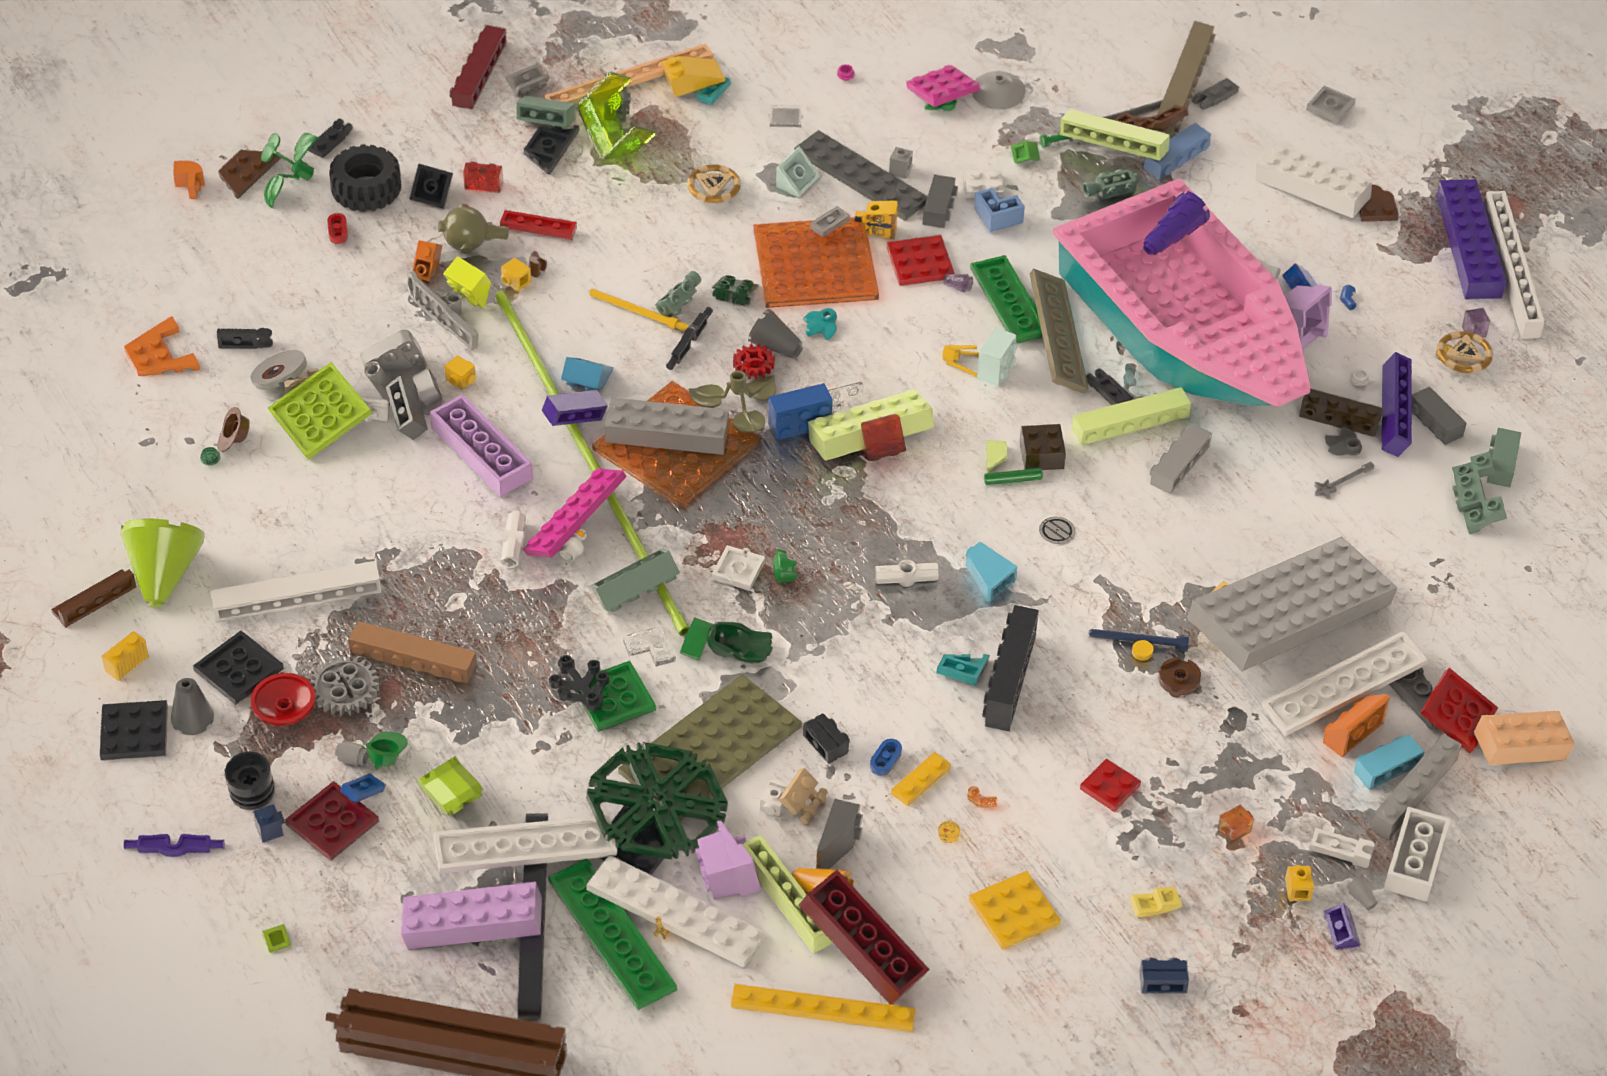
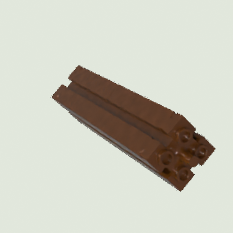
M349 988L347 996L342 997L340 1009L343 1011L340 1014L327 1012L325 1021L334 1023L333 1028L337 1032L336 1042L339 1044L340 1052H352L354 1055L466 1076H560L567 1056V1043H565L566 1028L551 1027V1025L369 991L360 992L358 989Z

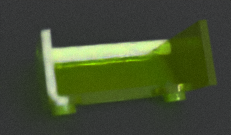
M611 71L578 103V112L596 154L603 159H611L637 152L655 135L654 131L635 125L625 134L616 110L620 108L623 100L620 91L623 89V86H626L631 81V78Z

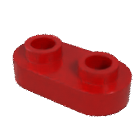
M333 213L327 218L329 240L334 244H342L348 239L346 217L341 213Z

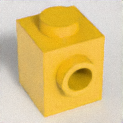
M513 258L501 266L502 281L517 292L531 283V269L524 262Z
M458 355L444 366L445 379L453 386H457L462 390L476 380L475 365Z
M1288 866L1285 881L1289 901H1311L1314 884L1310 866Z

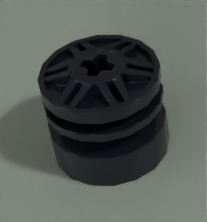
M247 751L233 756L227 762L224 770L225 780L233 803L247 810L259 809L267 805L274 796L275 783L270 763L266 757L258 752Z

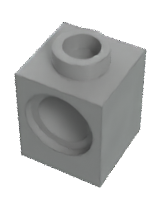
M895 147L890 157L889 173L906 179L912 169L913 151Z

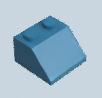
M566 357L561 380L567 381L566 385L578 387V384L585 386L584 390L588 391L603 389L613 371V367L581 358Z

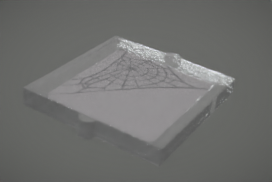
M770 104V113H768L770 127H801V119L803 118L801 105Z

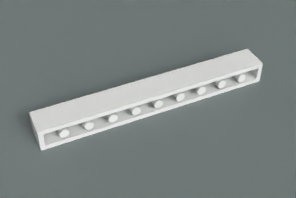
M1487 191L1484 207L1506 279V288L1521 339L1540 338L1544 318L1506 192Z

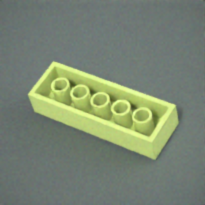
M916 389L907 390L901 394L891 395L878 401H871L868 404L855 406L845 411L835 412L832 415L808 421L809 440L825 461L934 428L933 408Z

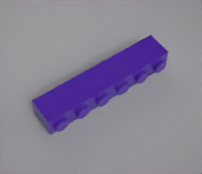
M1395 352L1382 365L1383 413L1381 450L1399 457L1412 444V359Z

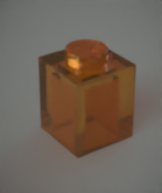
M1240 804L1220 815L1217 829L1230 843H1233L1252 832L1254 818Z

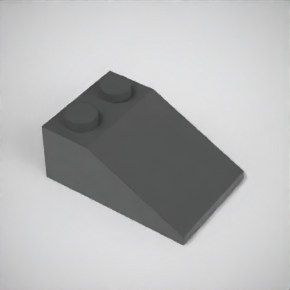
M834 799L817 848L816 868L830 869L854 847L856 840H860L862 834V827L860 826L863 819V814H860V804Z

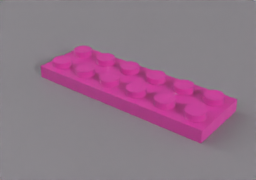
M610 469L594 470L590 478L579 486L576 493L569 497L563 507L557 510L549 522L545 523L541 530L528 541V544L523 548L526 555L552 558L627 477L624 471Z

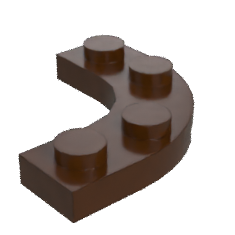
M1174 105L1154 116L1137 117L1124 113L1115 118L1114 121L1153 131L1166 130L1169 125L1180 122L1182 118L1189 114L1187 108Z

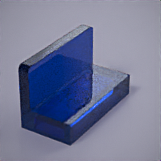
M1297 263L1293 264L1282 275L1291 290L1296 286L1314 287L1317 285L1310 273Z

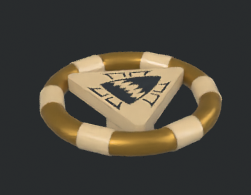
M704 165L690 174L687 180V188L700 201L721 203L737 195L741 188V179L734 170L724 165ZM710 171H718V172H721V173H707V172H710ZM695 179L706 189L707 195L695 189ZM733 179V189L721 195L723 188Z
M1455 331L1448 333L1437 344L1436 352L1441 362L1457 372H1480L1487 368L1493 360V350L1490 344L1483 337L1472 332ZM1461 338L1445 355V344L1450 340ZM1473 341L1484 348L1485 360L1476 348V346L1474 345ZM1470 362L1480 363V364H1476V365L1469 366Z

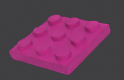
M946 65L942 69L930 71L928 74L916 76L906 81L909 90L933 107L980 90L979 83L953 65Z

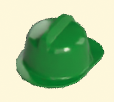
M382 732L374 736L366 744V748L368 749L369 759L374 763L375 769L378 770L383 766L394 765L399 754L407 747L408 740L404 735L396 732Z

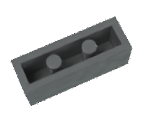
M934 174L923 210L922 225L945 228L946 221H950L951 218L950 209L954 208L955 198L953 196L957 197L958 186L955 185L956 178Z
M402 376L386 385L398 431L414 440L428 430L416 385Z
M1430 386L1412 394V414L1444 445L1464 436L1467 423Z

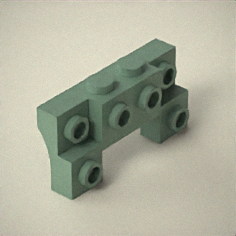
M1490 451L1471 456V462L1452 467L1456 484L1452 487L1455 497H1459L1456 504L1458 511L1464 514L1469 534L1479 532L1491 523L1507 519L1502 497L1499 496L1486 500L1480 479L1496 474Z

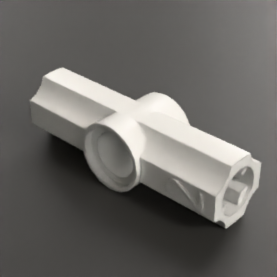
M513 511L511 514H508L506 530H503L501 564L506 566V568H514L519 565L521 549L524 548L526 516L520 511Z
M902 560L898 565L875 566L877 584L899 583L903 587H910L915 582L938 581L939 578L937 563L915 564L911 560Z

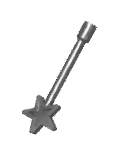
M1370 461L1362 465L1360 469L1330 484L1328 479L1324 483L1315 482L1314 486L1317 488L1315 496L1324 495L1326 499H1329L1330 493H1334L1337 490L1335 486L1363 472L1366 473L1374 469V464Z

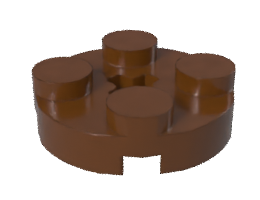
M1176 657L1168 659L1162 664L1158 679L1164 690L1169 692L1172 697L1178 698L1181 695L1191 694L1200 687L1201 671L1193 661H1181V658ZM1178 674L1179 676L1184 677L1182 679H1179L1176 677V675Z

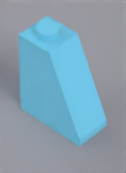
M978 542L974 547L971 546L967 550L966 567L989 603L1016 581L1018 566L982 542Z

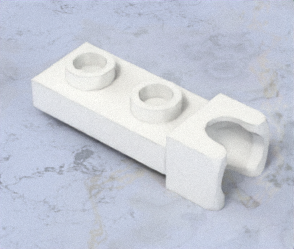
M1315 828L1309 850L1353 862L1352 865L1366 869L1369 867L1375 844L1362 838L1356 840Z

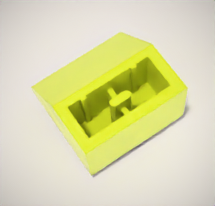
M457 256L443 273L447 279L446 283L453 288V291L461 293L472 306L478 305L484 308L491 281L484 272Z

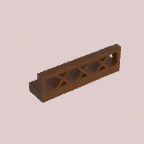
M121 569L52 608V613L66 628L135 589L134 574L130 569L127 571Z

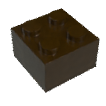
M1061 424L1021 426L1020 448L1024 469H1064L1066 450Z

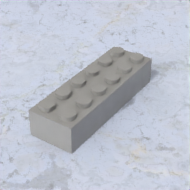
M611 397L605 422V442L724 455L729 429V410Z

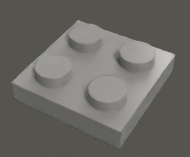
M1324 85L1307 104L1306 110L1338 124L1355 105L1356 99Z

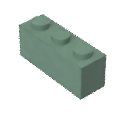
M524 96L516 102L517 120L566 128L575 121V103Z
M1498 427L1496 435L1492 434L1490 446L1493 449L1489 448L1496 474L1489 475L1486 483L1511 487L1522 432Z

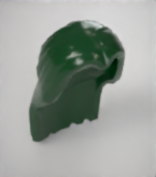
M715 622L709 628L707 634L709 648L713 653L724 658L731 657L746 663H761L766 661L767 656H770L773 650L771 646L772 633L754 631L737 622Z

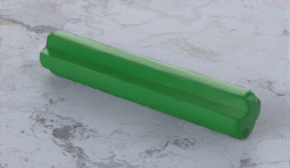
M1041 468L986 473L984 474L985 485L1041 480L1043 472Z

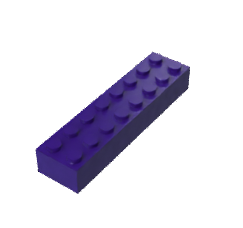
M1440 180L1436 197L1465 300L1502 298L1506 279L1477 180Z

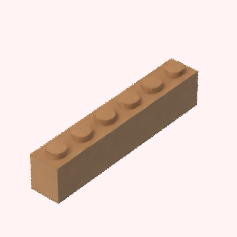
M361 621L357 622L348 639L350 653L357 656H365L376 661H384L396 666L433 674L437 677L452 679L456 682L468 684L477 666L475 651Z

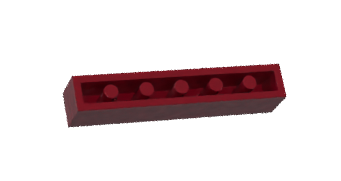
M485 25L483 31H480L478 41L473 45V51L468 54L467 62L462 66L460 76L456 77L455 85L450 89L449 97L452 98V106L473 110L507 43L506 28Z

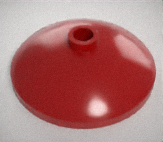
M293 673L275 674L265 678L254 688L251 695L252 711L259 720L269 725H291L301 721L312 711L316 700L315 691L312 684L300 675Z

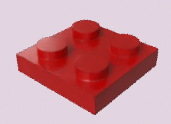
M1106 758L1080 784V790L1115 812L1140 787L1141 780Z

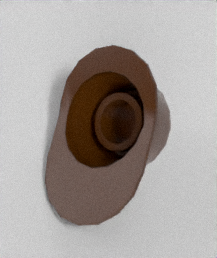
M232 407L224 418L223 427L217 442V449L220 452L227 451L233 443L243 442L248 435L250 420L241 415L238 407Z

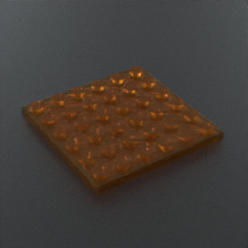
M851 217L849 222L825 237H821L810 228V223L814 220L753 224L766 308L879 300V291L868 234L865 231V223L855 222V217Z
M674 381L668 383L647 400L651 402L699 406L692 400L689 391ZM729 417V429L724 455L605 442V434L592 444V450L681 509L760 443V437L755 433H745L736 430L733 426V419Z

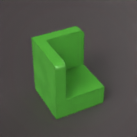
M1024 141L1011 146L1015 164L1029 160H1040L1037 142Z

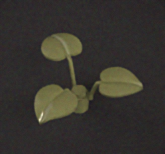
M734 371L730 374V382H727L725 392L720 386L713 384L689 388L690 397L701 407L713 408L721 405V399L726 398L730 389L734 394L740 395L744 414L736 415L732 422L736 430L745 433L763 430L765 427V417L756 410L747 413L744 394L758 401L768 400L769 396L776 394L774 375L746 383V374L742 371Z

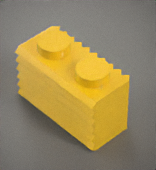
M132 631L101 656L104 670L116 680L124 678V675L130 673V670L136 668V665L149 658L146 640L135 631Z

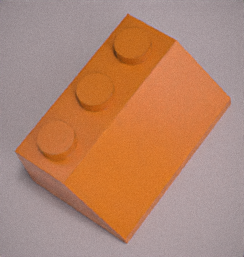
M1368 695L1363 700L1356 701L1348 712H1343L1337 721L1326 726L1323 743L1339 756L1344 757L1384 724L1390 696Z

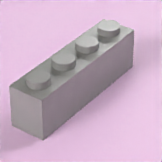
M1193 423L1187 429H1183L1179 439L1172 442L1167 453L1164 452L1160 462L1151 468L1150 485L1172 494L1210 447L1212 433Z

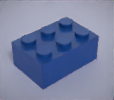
M825 383L769 396L768 425L776 440L808 433V421L832 415L833 399Z

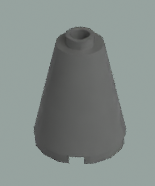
M767 309L764 311L763 314L766 316L763 319L758 318L749 333L751 338L748 341L755 345L760 344V347L767 346L768 350L790 358L798 357L803 350L802 341L772 310Z
M183 678L175 686L171 723L176 731L178 729L185 735L203 733L207 730L206 727L210 723L212 725L214 721L213 709L197 682L191 678Z

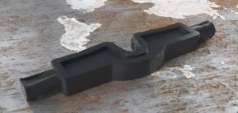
M706 307L704 312H700L694 322L687 327L680 342L671 353V359L666 364L667 369L673 370L674 366L679 364L690 350L691 340L696 341L708 323L707 319L713 313L711 307Z

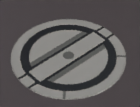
M1055 516L1043 520L1039 526V532L1046 541L1054 544H1063L1074 537L1075 527L1068 519Z

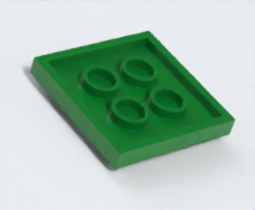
M630 660L598 672H607L610 680L601 693L603 703L600 709L589 711L583 705L597 732L656 711L655 702ZM596 675L589 687L591 691H593L597 684ZM575 691L577 694H582L581 691Z

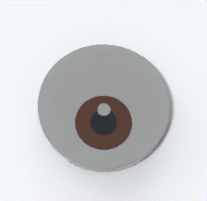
M288 350L275 354L264 360L253 370L250 377L251 381L257 389L261 390L280 387L279 383L289 378L294 380L304 371L307 366L306 357L300 350Z

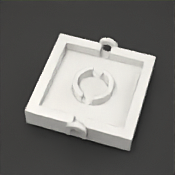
M965 170L963 189L966 190V198H975V192L993 188L998 197L1003 198L1004 181H1002L1001 170Z
M727 545L712 573V580L750 591L765 563V557L751 553L748 548L741 550Z

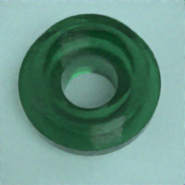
M214 447L203 449L200 455L201 462L208 466L217 464L221 458L219 451Z

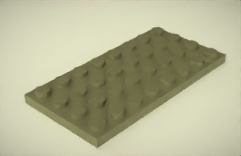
M741 674L659 736L652 744L693 751L692 754L697 753L696 762L700 763L704 759L707 760L706 766L710 763L721 788H724L800 729L802 721ZM661 757L651 758L661 780L679 764L676 760ZM621 765L618 768V773L631 784L637 785L630 768L627 765ZM703 779L695 780L683 792L684 794L700 797H712L709 787ZM654 795V800L660 804L661 800H658L657 797L655 798ZM678 816L680 821L685 818L683 816Z

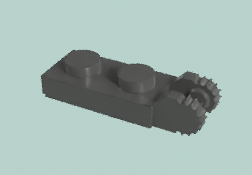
M1225 78L1206 90L1195 94L1192 102L1194 104L1200 103V108L1206 110L1238 93L1239 86L1230 79Z

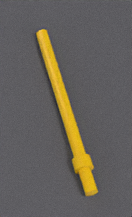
M592 288L589 292L590 296L664 323L671 329L685 331L689 326L680 322L678 318H669Z

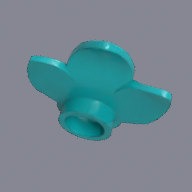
M831 308L811 311L803 318L808 323L806 326L807 336L822 333L823 337L829 340L836 333L837 327L835 322L837 314Z

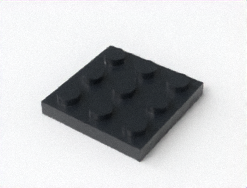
M242 630L193 665L194 672L235 705L250 695L262 680L278 674L284 669L282 662Z
M167 700L102 704L100 760L166 756Z
M623 806L611 821V824H615L632 807ZM654 820L634 838L635 843L656 848L664 846ZM621 847L617 848V855L613 856L649 875L654 873L664 859L622 851ZM599 857L604 861L607 859V857Z

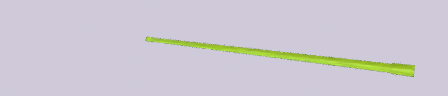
M503 290L498 291L495 294V298L507 316L549 395L560 394L511 306L507 294ZM566 424L591 472L601 469L577 424ZM613 491L607 498V501L640 560L648 556V553ZM664 582L658 584L659 588L656 591L672 618L677 632L680 636L687 635L690 627L685 618L678 610Z

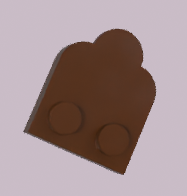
M1372 184L1371 198L1359 211L1361 222L1398 221L1399 214L1394 195L1389 191L1383 190L1380 186Z

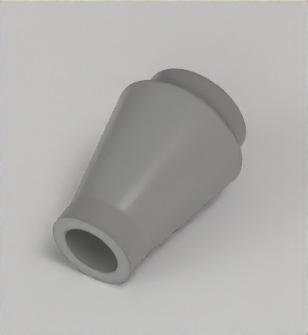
M1359 876L1347 885L1348 893L1360 902L1367 911L1378 904L1366 879Z

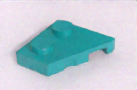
M725 77L726 81L697 90V101L713 104L731 85L730 78Z
M944 654L937 666L936 673L977 685L989 662L990 655L983 654L982 658H971L970 654Z

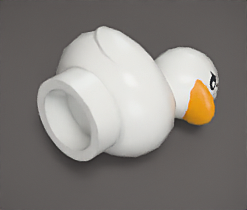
M580 527L562 546L560 555L565 560L574 561L576 557L583 554L584 546L581 541L587 536L584 528Z

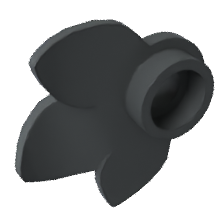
M1342 427L1340 436L1325 435V442L1330 447L1328 452L1333 455H1358L1362 451V444L1357 439V434L1346 427Z

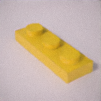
M934 752L892 788L891 794L906 806H909L950 770L951 763Z

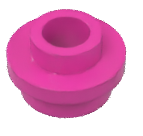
M844 64L837 70V76L847 81L855 76V71L851 65Z

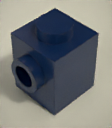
M274 804L253 811L255 826L262 843L284 836L282 824H285L282 812H277Z

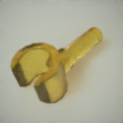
M657 917V928L653 935L657 937L660 933L663 935V939H666L670 931L664 928L661 918Z

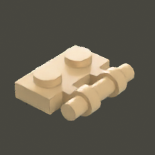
M805 768L798 770L779 798V801L792 815L798 812L802 814L800 821L803 824H807L809 820L815 817L817 808L823 805L828 794L825 788H820L818 792L815 790L818 781ZM808 798L812 801L809 806L805 803Z

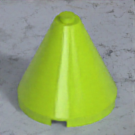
M153 518L133 519L126 521L125 525H121L120 536L144 601L148 603L149 607L160 608L161 605L166 604L204 544L205 533L200 528L180 522V526L168 524L169 520Z

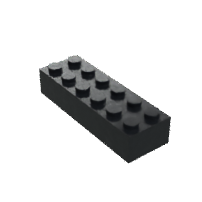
M1014 605L1012 613L1008 612L1006 625L1008 626L1003 629V642L999 644L997 656L1000 657L994 661L993 672L995 673H993V676L990 675L988 688L990 689L988 692H985L983 704H987L984 705L982 717L985 718V727L1010 732L1036 639L1039 610Z

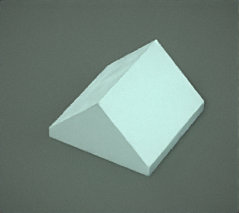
M797 147L776 167V187L796 197L802 195L820 177L800 147Z

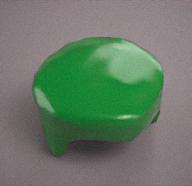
M780 549L776 550L773 562L776 582H794L797 578V572L794 570L797 562L789 559L786 555L787 552Z

